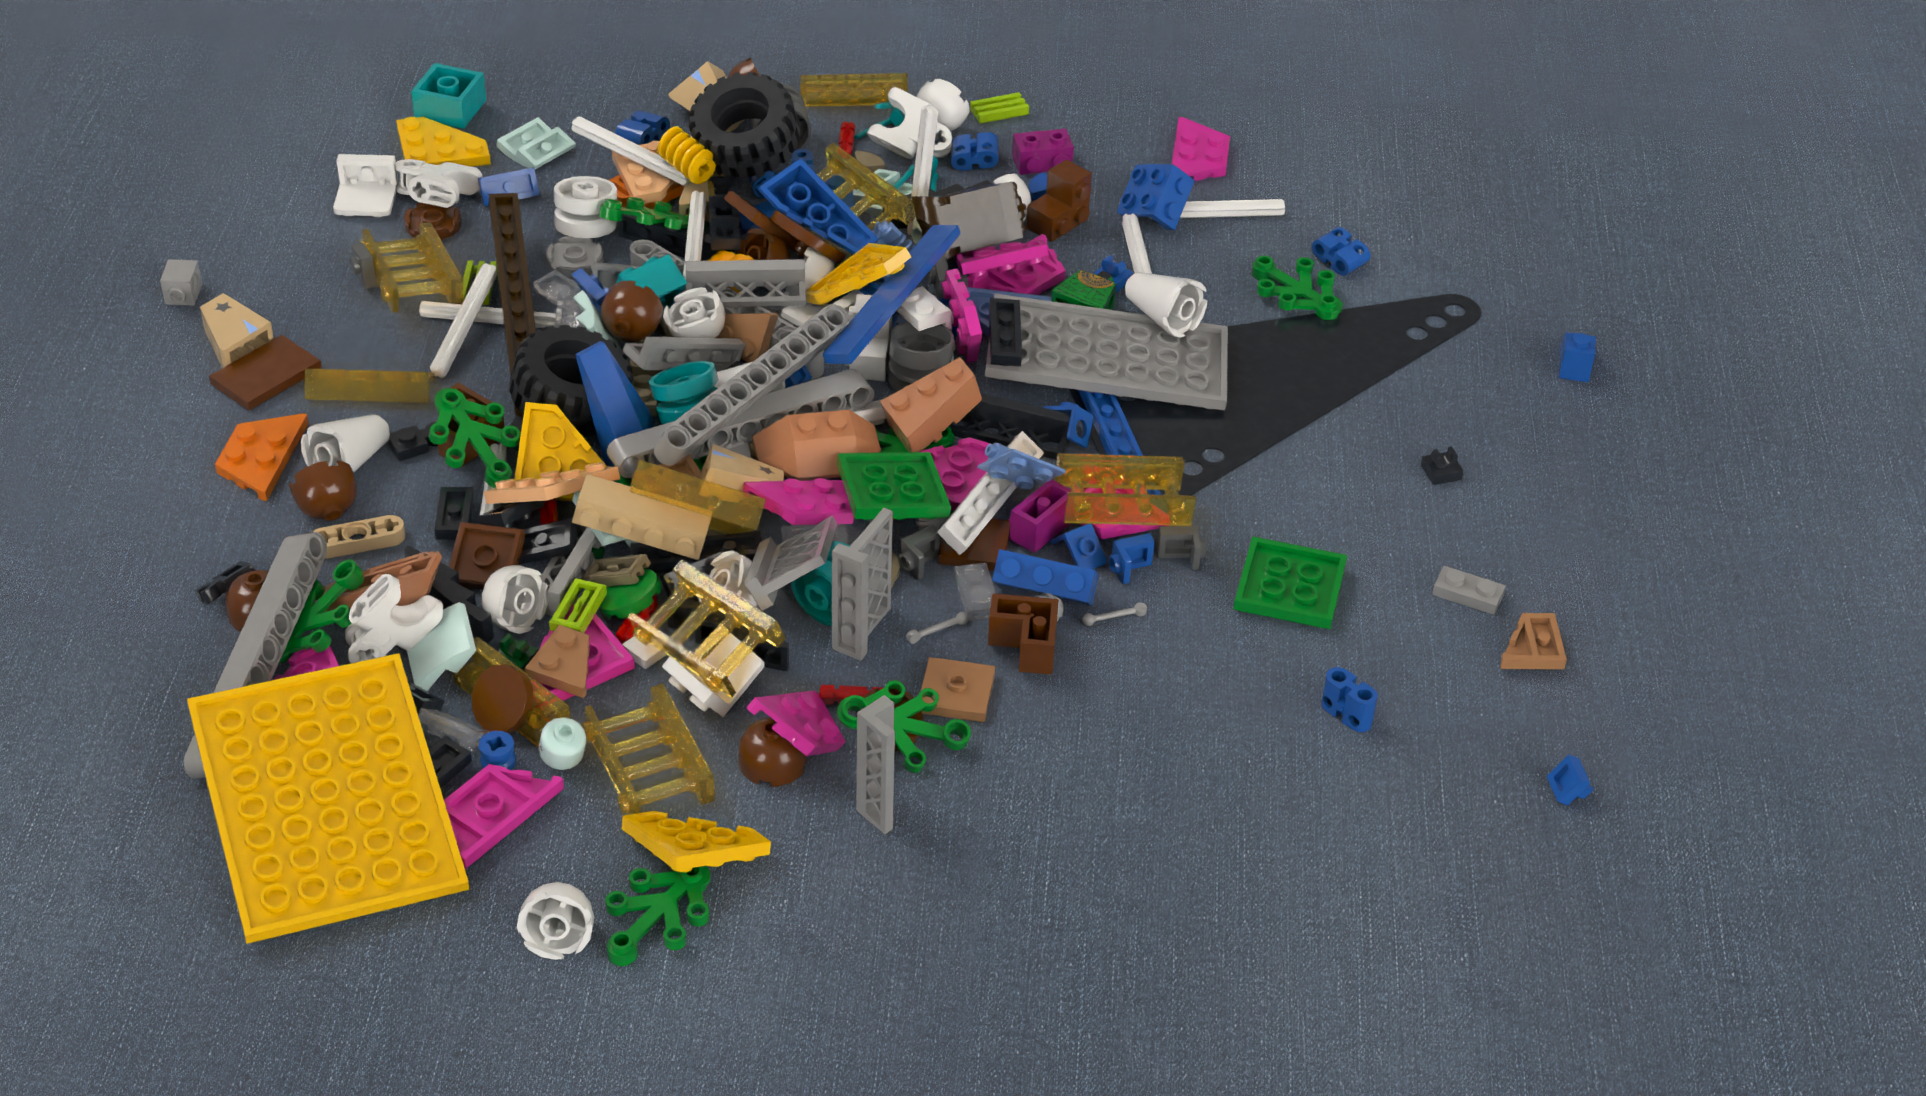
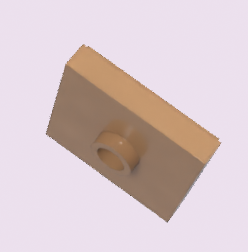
M929 657L921 690L925 688L934 689L939 695V701L933 711H922V714L985 722L996 666ZM930 697L922 698L925 703L934 702Z

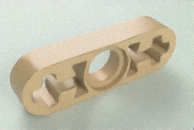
M395 515L322 527L313 531L322 534L326 540L327 554L325 559L399 545L405 539L404 522ZM356 534L365 535L362 539H350L351 536Z

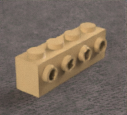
M587 474L577 500L572 523L699 560L713 511Z

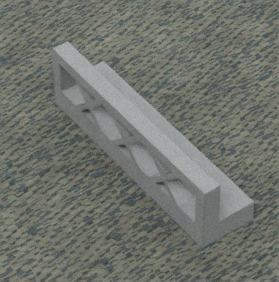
M805 259L685 261L686 281L688 282L686 291L699 287H705L711 293L714 290L717 292L723 307L806 306ZM764 286L770 292L766 296L757 297L751 291L756 287ZM786 286H799V296H786L781 290ZM727 287H735L740 293L735 297H727L722 291Z
M646 337L644 344L625 343L623 352L643 370H666L680 364L695 361L713 362L716 370H725L734 362L740 361L746 344L739 338Z
M577 524V536L580 531L584 532L580 539L577 537L576 545L567 560L565 559L567 554L552 557L540 576L542 582L547 583L549 588L547 591L548 605L545 612L546 615L553 616L574 579H581L593 563L595 558L592 547L597 549L599 547L605 548L606 545H601L591 528ZM557 575L555 580L553 581L551 579L552 576Z
M885 695L857 712L856 811L883 834L893 829L895 749L894 702Z

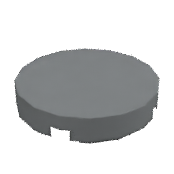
M565 236L558 239L559 243L554 246L551 243L546 251L548 268L553 273L562 277L573 278L571 274L580 268L590 275L592 274L594 262H604L602 245L593 243L592 238Z

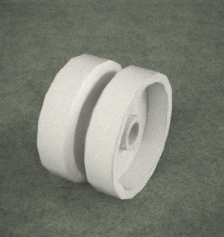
M592 176L571 177L556 183L554 187V203L557 207L554 211L556 230L564 235L575 238H598L615 231L617 221L599 217L601 204H604L605 199L617 200L615 184L607 179Z

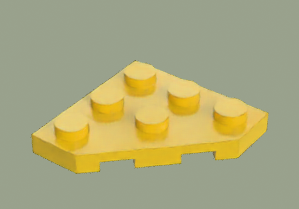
M407 117L396 120L404 160H420L433 165L450 162L470 167L491 164L485 139L426 117Z
M868 243L805 290L806 301L812 304L825 305L838 296L854 289L859 290L872 281L901 271L905 267L904 263L911 258V255L906 247Z
M525 402L515 481L525 478L540 479V474L550 471H559V473L574 469L583 471L586 465L603 462L557 405ZM574 493L557 497L556 500L573 502Z
M658 811L622 816L621 829L677 872H689L694 867L706 865L719 867L724 862L736 860L753 861L755 857L770 855L771 841L750 827L738 825L735 832L729 828L717 827L716 821L688 817L687 823L678 819L668 818V813Z

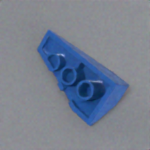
M599 341L575 355L604 463L610 467H615L607 455L609 444L619 437L653 428L654 424L649 409L606 344Z

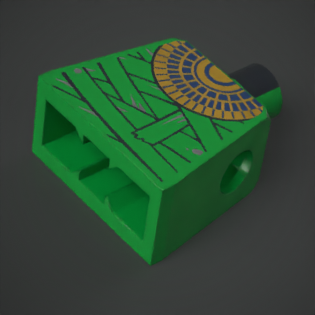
M1079 270L1052 290L1051 301L1112 310L1115 304L1116 284L1111 274L1106 271H1101L1098 275Z

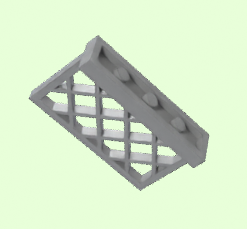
M886 508L879 512L850 547L838 543L832 550V649L860 661L868 653V635L891 609L893 511Z
M833 516L776 546L771 537L759 543L744 584L761 611L774 605L779 588L826 563L837 527V522Z

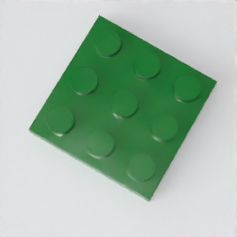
M931 452L838 453L836 464L854 519L873 520L883 508L893 511V518L897 520L905 518L936 519L950 517L951 505Z
M1252 536L1234 600L1233 610L1331 629L1347 555Z

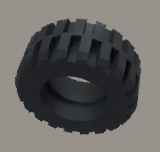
M739 72L733 73L732 77L729 78L723 76L717 79V83L714 85L710 83L704 88L703 94L699 93L694 101L695 104L692 105L689 112L690 118L688 123L692 138L696 139L698 144H702L705 149L712 152L713 161L716 164L714 173L720 176L723 173L724 176L740 177L741 180H748L751 176H756L757 178L765 176V172L777 170L781 162L784 164L791 157L790 153L795 151L798 145L797 141L800 138L799 122L789 91L779 81L775 79L772 81L770 76L764 74L757 76L755 72H747V75H741ZM745 119L764 120L760 125L746 132H725L733 124Z
M553 325L547 326L542 331L537 330L530 334L520 344L510 377L509 392L516 408H519L522 416H524L525 402L557 405L583 438L591 437L593 433L597 436L575 354L599 341L604 342L632 384L631 364L627 360L625 353L621 349H617L616 343L610 339L602 338V334L596 331L592 333L586 331L585 327L580 326L577 328H571L570 325H560L558 328H555ZM561 378L571 379L581 384H574Z

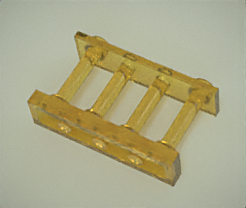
M835 143L830 144L825 149L827 166L817 175L824 183L833 175H840L846 180L833 191L840 199H843L853 189H859L866 195L850 208L857 217L873 204H879L886 209L867 226L871 231L877 221L881 223L886 220L889 223L892 219H899L908 225L915 219L912 200Z
M431 222L420 223L419 235H416L415 238L375 242L369 229H362V241L358 243L363 242L372 255L376 282L381 289L382 300L388 303L393 313L399 312V297L441 293V295L446 296L449 303L462 305L463 278ZM409 250H417L418 252H420L392 256H382L381 254ZM418 264H425V266H429L390 271L389 269L390 267H400ZM429 278L434 280V282L407 285L397 284V282Z
M1058 453L1056 466L1065 469L1066 473L1055 477L1054 480L1065 487L1071 488V492H1068L1064 516L1065 523L1191 526L1196 497L1179 495L1178 492L1181 487L1185 465L1183 457ZM1084 488H1102L1103 493H1085ZM1115 489H1133L1134 494H1117ZM1147 489L1164 490L1166 495H1148Z
M639 460L637 469L634 472L629 491L711 517L709 529L725 534L756 531L766 499L641 460Z
M681 560L673 568L680 581L677 584L679 588L647 622L631 613L628 619L635 629L632 633L645 646L651 643L702 677L703 682L712 691L718 693L721 690L730 697H733L736 691L728 676L759 642L763 644L767 641L778 648L786 637L777 620ZM696 595L701 599L702 603L670 637L658 630L688 597L692 598ZM719 610L724 614L726 618L694 652L682 646V643L711 612L716 613ZM743 626L748 629L749 634L718 668L705 661L735 627L740 628Z
M663 683L650 687L651 702H648L647 707L599 721L592 706L585 707L586 722H582L581 726L585 730L586 742L593 743L618 792V804L623 815L641 813L640 806L686 791L690 793L695 792L701 805L715 801L714 777ZM651 720L653 723L658 722L659 730L614 744L610 743L606 733ZM664 743L665 746L670 745L672 748V753L626 768L622 767L618 759L620 756ZM673 767L677 769L682 768L684 771L683 778L635 792L630 782L631 780Z

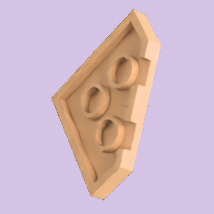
M651 141L647 144L639 145L658 154L657 145L659 141ZM612 151V160L630 197L645 200L644 204L662 201L667 195V189L671 185L676 186L678 184Z
M604 462L586 465L583 471L574 469L561 473L559 471L540 474V479L525 478L517 481L507 479L496 482V488L484 491L486 504L546 501L581 491L587 474L610 481L619 480L618 466L605 467Z

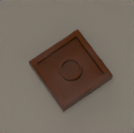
M992 518L971 545L960 555L942 539L939 564L994 571L999 549L1007 551L1010 535L1009 520Z
M460 522L449 567L458 571L461 586L484 589L489 577L498 569L518 565L526 534L523 529Z

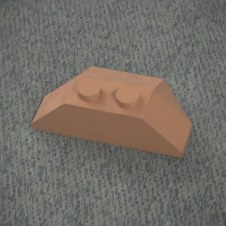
M850 410L787 415L752 437L757 461L783 470L785 477L799 481L841 477L836 464L838 453L881 452L875 426Z
M426 551L363 571V583L355 590L346 589L324 612L334 610L343 604L351 609L353 603L383 574H390L399 579L401 598L396 605L406 606L413 604L422 596L429 594L442 555L439 551ZM333 582V583H331V584L326 585V586H325V592H324V594H325L336 582Z

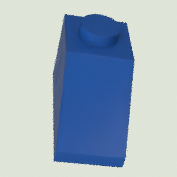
M1569 332L1563 335L1560 347L1559 378L1589 382L1595 357L1596 336Z

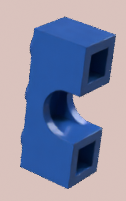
M999 549L992 582L1000 586L1027 592L1050 593L1060 599L1092 606L1099 573L1088 568Z

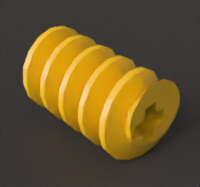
M673 126L668 129L658 142V155L694 184L706 182L715 172L716 164L713 161L712 152L705 149L702 144H698L696 139L683 132L679 126Z

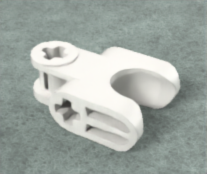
M894 87L890 89L888 99L893 107L902 111L905 116L904 121L894 128L874 124L869 128L867 135L873 142L905 158L912 159L917 150L921 109L931 104ZM937 122L935 140L943 138V142L934 145L933 155L936 158H943L952 149V134L945 125Z
M414 159L400 160L395 163V170L400 172V183L396 186V192L410 195L415 201L448 208L458 203L459 194L472 195L480 191L478 178L483 176L480 170L475 167L450 162L433 165Z
M390 574L381 575L353 603L350 609L349 620L352 624L345 630V639L347 644L350 645L348 649L350 663L384 657L395 645L405 650L412 649L441 621L443 616L442 602L432 596L425 595L413 604L398 606L396 604L399 603L401 598L399 579Z

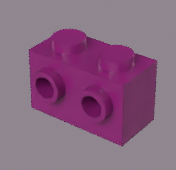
M1066 128L1013 134L1012 158L1019 175L1048 172L1049 169L1066 159L1073 162L1074 145Z
M1053 479L1047 481L1011 510L1009 539L1036 553L1074 521L1076 492Z

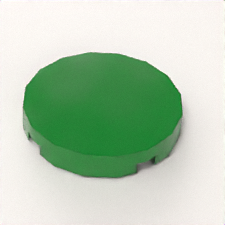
M644 569V574L637 576L639 580L636 584L606 587L607 594L599 607L601 613L606 618L616 615L619 619L638 614L649 607L654 601L652 596L655 593L659 595L661 592V582L657 574L652 570Z

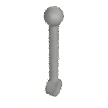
M1139 602L1133 608L1097 615L1087 613L1084 614L1082 622L1086 626H1091L1096 621L1131 614L1144 616L1147 613V605Z
M959 612L955 618L920 631L913 629L907 633L906 638L911 644H914L921 637L955 624H966L969 620L968 615L965 612Z

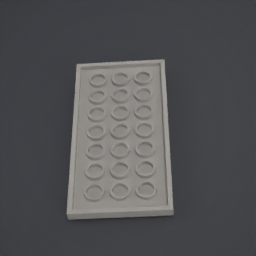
M994 293V298L1020 300L1022 362L1021 367L990 364L989 335L985 377L1112 394L1120 397L1140 398L1148 401L1168 402L1177 405L1204 407L1206 409L1225 410L1227 403L1228 326L1200 322L1193 331L1188 329L1183 334L1186 336L1175 337L1167 333L1148 315Z

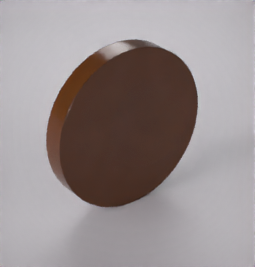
M775 210L770 217L771 221L799 239L794 249L803 255L810 246L838 264H841L847 254L778 210Z

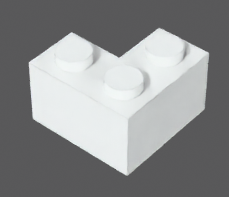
M857 294L855 306H849L848 323L873 295ZM892 316L853 363L844 364V366H849V370H857L865 380L885 381L890 357Z

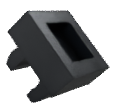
M1452 446L1448 447V452L1439 453L1438 449H1434L1431 455L1422 456L1421 467L1433 485L1462 480L1463 469L1457 461L1458 455Z

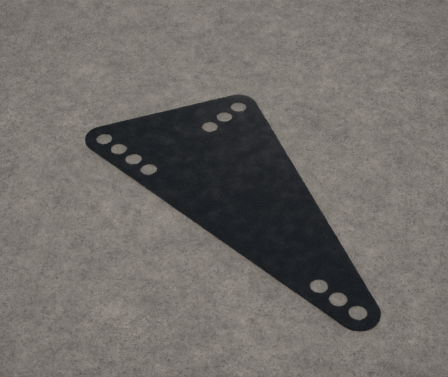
M1443 294L1342 309L1338 317L1332 320L1321 319L1314 313L1228 326L1227 403L1225 410L1177 405L1154 400L1148 401L1136 398L1133 401H1123L1117 396L1116 398L1165 504L1170 509L1472 326L1480 319L1481 309L1475 301L1466 296ZM1448 305H1458L1465 310V314L1462 316H1451L1445 312L1444 308ZM1430 316H1438L1443 318L1447 324L1444 327L1435 328L1429 326L1425 319ZM1409 328H1421L1427 332V337L1424 339H1413L1406 334V331ZM1069 389L1075 403L1087 411L1079 391ZM1092 422L1090 436L1107 472L1117 478ZM1207 449H1217L1224 454V459L1219 462H1210L1202 457V452ZM1185 462H1196L1202 466L1203 471L1197 475H1188L1181 471L1180 466ZM1163 475H1174L1180 479L1181 484L1176 488H1165L1159 484L1158 479Z

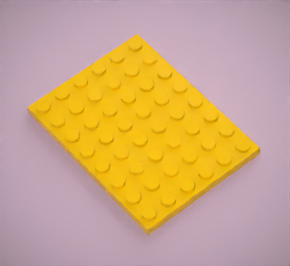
M399 653L187 699L246 944L469 890V881Z

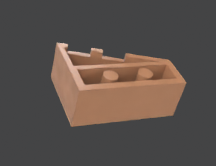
M959 357L884 398L880 403L888 425L907 451L920 452L932 441L937 443L943 437L942 432L952 422L957 424L982 400L975 375Z

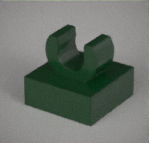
M508 633L500 642V649L491 657L492 666L501 664L511 665L525 673V667L539 649L529 645L526 640L519 641L513 638L512 634Z

